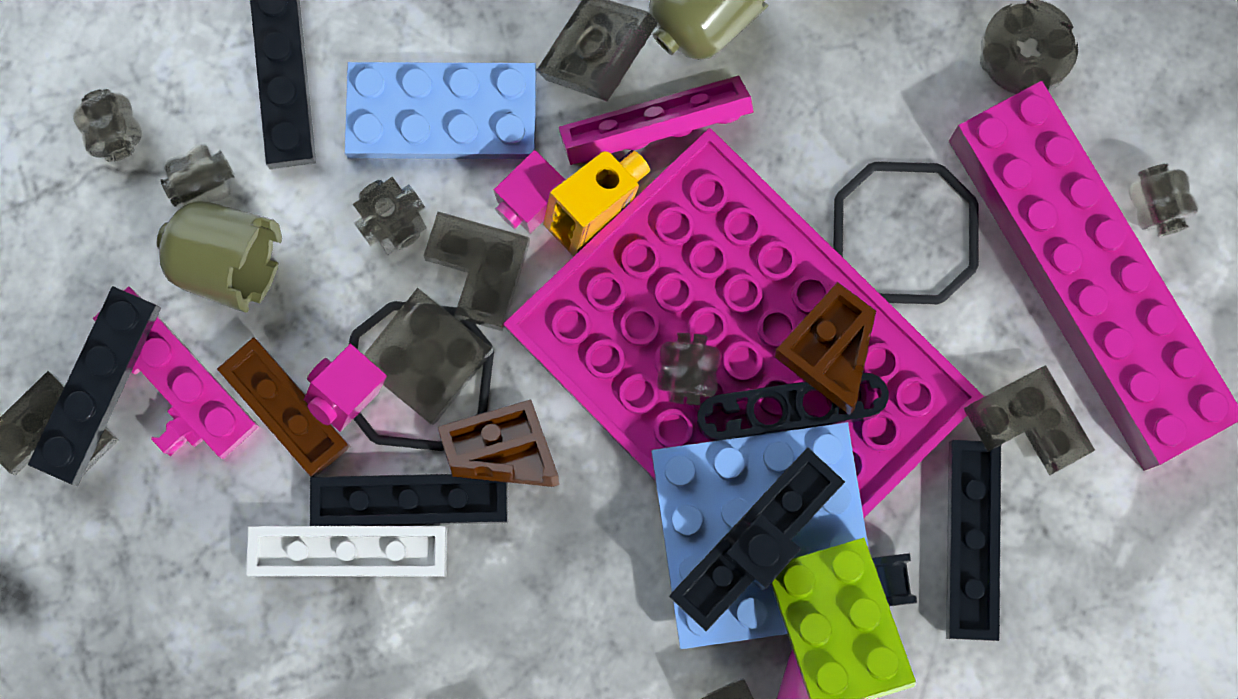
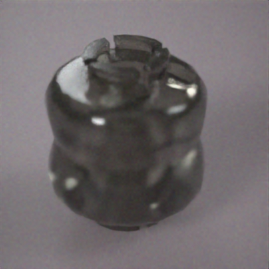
M98 89L86 94L81 99L82 103L77 106L73 113V120L77 129L82 134L86 152L93 157L104 158L107 162H112L113 158L114 162L120 161L132 155L131 153L135 151L134 146L142 138V130L138 121L133 117L129 98L121 93H113L109 89H103V91Z
M199 144L189 150L186 155L176 156L166 161L164 169L168 178L161 179L160 181L174 207L181 203L184 206L198 201H220L231 194L228 179L235 178V174L228 160L224 159L225 155L221 150L213 154L207 145Z
M1168 163L1147 168L1148 171L1142 170L1137 174L1141 180L1132 184L1128 191L1130 200L1137 208L1139 227L1144 231L1157 229L1158 237L1179 232L1178 230L1182 231L1189 228L1186 220L1195 216L1198 212V204L1194 196L1189 192L1190 181L1188 174L1182 169L1169 171Z
M677 333V342H665L660 348L662 367L659 370L656 385L660 391L671 393V399H669L671 403L684 404V397H687V405L701 406V397H711L717 392L718 379L716 371L721 361V352L718 348L706 344L708 336L694 334V339L691 341L690 333Z

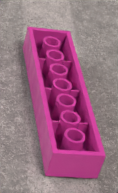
M1043 81L959 124L949 140L950 145L1143 471L1167 462L1237 423L1238 403Z

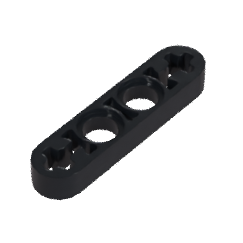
M862 373L860 384H866L868 391L877 392L878 398L872 401L870 409H864L863 403L857 401L855 409L850 415L839 414L840 407L830 400V410L822 417H813L804 410V396L813 390L817 391L807 382L720 394L707 398L701 404L697 414V425L705 438L711 441L863 421L876 417L886 407L889 400V391L886 383L879 376L872 373ZM763 398L776 400L782 409L780 420L771 425L759 422L754 414L755 403ZM737 402H747L745 417L750 426L748 429L740 428L742 419L728 421L725 431L722 432L717 431L715 424H707L705 421V417L712 415L714 406H721L723 413L731 414L739 412L740 408Z

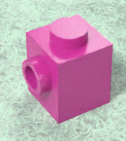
M534 150L493 189L496 200L499 203L495 210L513 229L521 225L531 234L544 221L550 192L566 179Z
M350 343L332 362L328 358H324L309 373L306 379L310 382V386L304 401L308 403L310 412L318 421L325 425L332 424L341 432L379 394L387 375Z

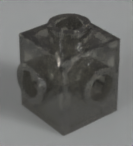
M393 177L385 182L377 180L369 184L360 192L358 196L360 199L353 203L361 217L354 222L355 226L370 246L378 241L387 255L395 250H403L413 244L420 237L421 232L427 228L419 214L420 211L425 209L424 204L409 184L401 189ZM395 206V209L391 215L385 217L381 216L382 214H384L385 212H387Z

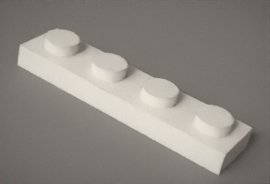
M248 526L246 576L446 577V526Z

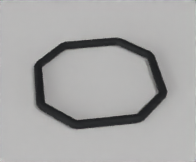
M873 162L868 164L836 194L834 199L833 249L843 257L844 199L874 171L939 173L969 203V266L938 295L879 294L889 303L938 305L945 302L976 273L979 266V204L976 197L945 166L938 163Z
M393 301L386 304L363 322L350 335L349 344L351 343L358 350L359 338L394 310L458 317L485 350L476 415L487 412L494 349L490 341L469 315L459 307ZM361 413L354 418V421L369 440L377 445L435 451L444 450L441 441L378 435Z

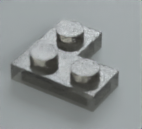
M438 211L423 255L425 261L468 273L455 312L457 319L503 331V323L506 321L530 245V237Z
M1046 365L964 408L988 452L1025 432L1049 475L1095 451Z
M47 371L0 417V464L10 474L17 475L29 463L65 387V384L50 371ZM107 427L103 431L84 474L119 441Z

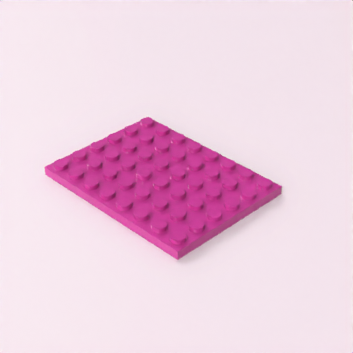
M710 127L503 323L504 328L656 482L652 450L712 442L704 437L697 425L698 410L707 398L726 393L806 382L775 358L776 349L837 282L876 310L863 373H872L879 376L886 383L889 391V400L886 407L876 417L848 423L863 518L985 398ZM860 384L857 401L863 403L864 409H870L872 401L878 398L877 392L868 391L866 384ZM813 390L804 396L803 407L809 415L822 417L830 410V400L819 391ZM763 398L755 403L754 414L759 422L771 425L780 420L782 409L776 400ZM737 402L740 410L737 413L731 414L723 413L721 406H714L712 415L705 417V421L707 424H715L717 431L722 432L725 431L728 421L742 419L740 428L748 429L750 426L745 417L747 402ZM839 408V414H847L844 410Z

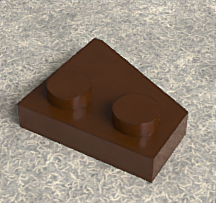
M837 282L776 349L775 358L850 415L854 411L858 399L876 310Z

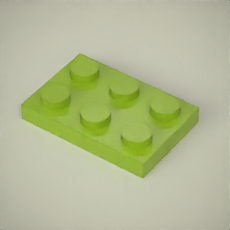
M864 537L794 558L771 583L809 699H876L915 687L916 680Z

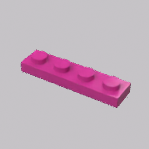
M738 75L559 126L558 128L569 163L573 165L580 162L589 163L603 151L615 153L625 149L637 150L647 146L650 142L670 136L683 137L691 134L695 129L712 124L732 123L739 119L740 116L754 113L751 96Z

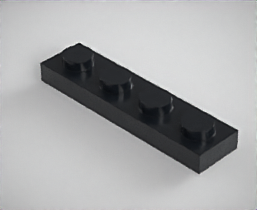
M250 0L266 165L269 169L315 164L316 156L300 0Z
M111 287L28 466L71 485H79L161 307L119 288Z
M951 440L949 442L946 639L999 641L1001 442Z
M807 447L744 516L753 523L762 514L792 540L845 481ZM743 517L668 596L705 632L752 583L723 557L732 547L724 539Z
M452 474L310 477V526L508 523V482L453 477Z

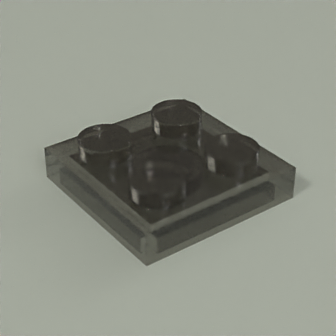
M581 0L536 71L546 81L608 102L658 22L648 11L614 1Z
M417 288L365 352L364 356L387 375L383 385L427 422L435 425L495 349L424 291Z

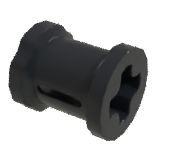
M910 553L872 558L889 607L917 603L916 595L911 594L907 563L911 561Z

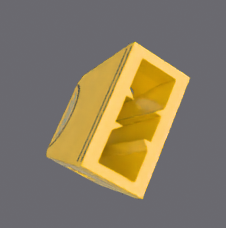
M634 150L629 151L619 161L610 152L603 151L550 192L543 225L574 257L635 199L639 187L637 182L650 172L647 162Z

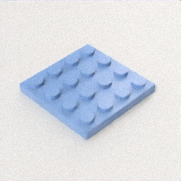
M848 422L652 450L671 591L673 592L807 447L837 473L845 483L792 539L801 548L794 558L863 537L868 546ZM752 582L706 632L673 601L680 649L787 634L771 584L762 591Z

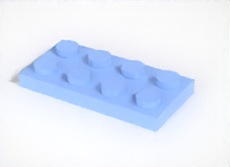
M348 62L345 155L347 158L525 159L535 150L536 63Z

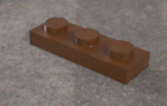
M255 337L217 368L310 477H317L351 447L332 424L325 425L312 415L308 408V403L304 401L305 393Z

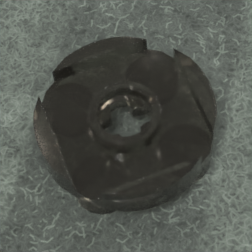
M1027 0L1025 4L1013 6L1010 4L1001 8L992 17L982 36L980 55L982 69L989 74L990 78L997 85L1014 94L1040 81H1043L1048 91L1056 88L1073 69L1078 56V42L1075 45V37L1072 33L1074 27L1070 19L1056 6L1040 0ZM1029 38L1035 39L1038 42L1035 49L1041 55L1038 57L1031 55L1029 58L1023 56L1020 53V47L1017 46V41L1026 43Z

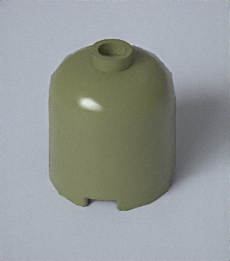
M650 0L648 9L650 18L657 28V31L653 33V37L667 53L673 55L678 50L686 57L704 60L719 53L769 5L764 2L765 0Z
M198 201L182 206L171 217L169 222L161 226L156 244L159 249L162 272L169 282L184 291L246 313L249 311L248 305L251 301L259 304L263 301L273 283L279 265L278 262L271 260L273 241L281 243L282 234L279 224L273 219L211 202Z

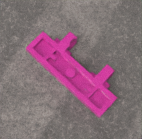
M129 286L124 290L130 294L140 297L135 292V290H133ZM99 313L92 318L94 321H96ZM157 316L132 370V373L135 375L141 371L173 406L167 411L173 417V420L166 424V431L159 438L152 437L151 440L164 454L172 456L187 441L196 447L204 440L219 458L225 459L259 425Z

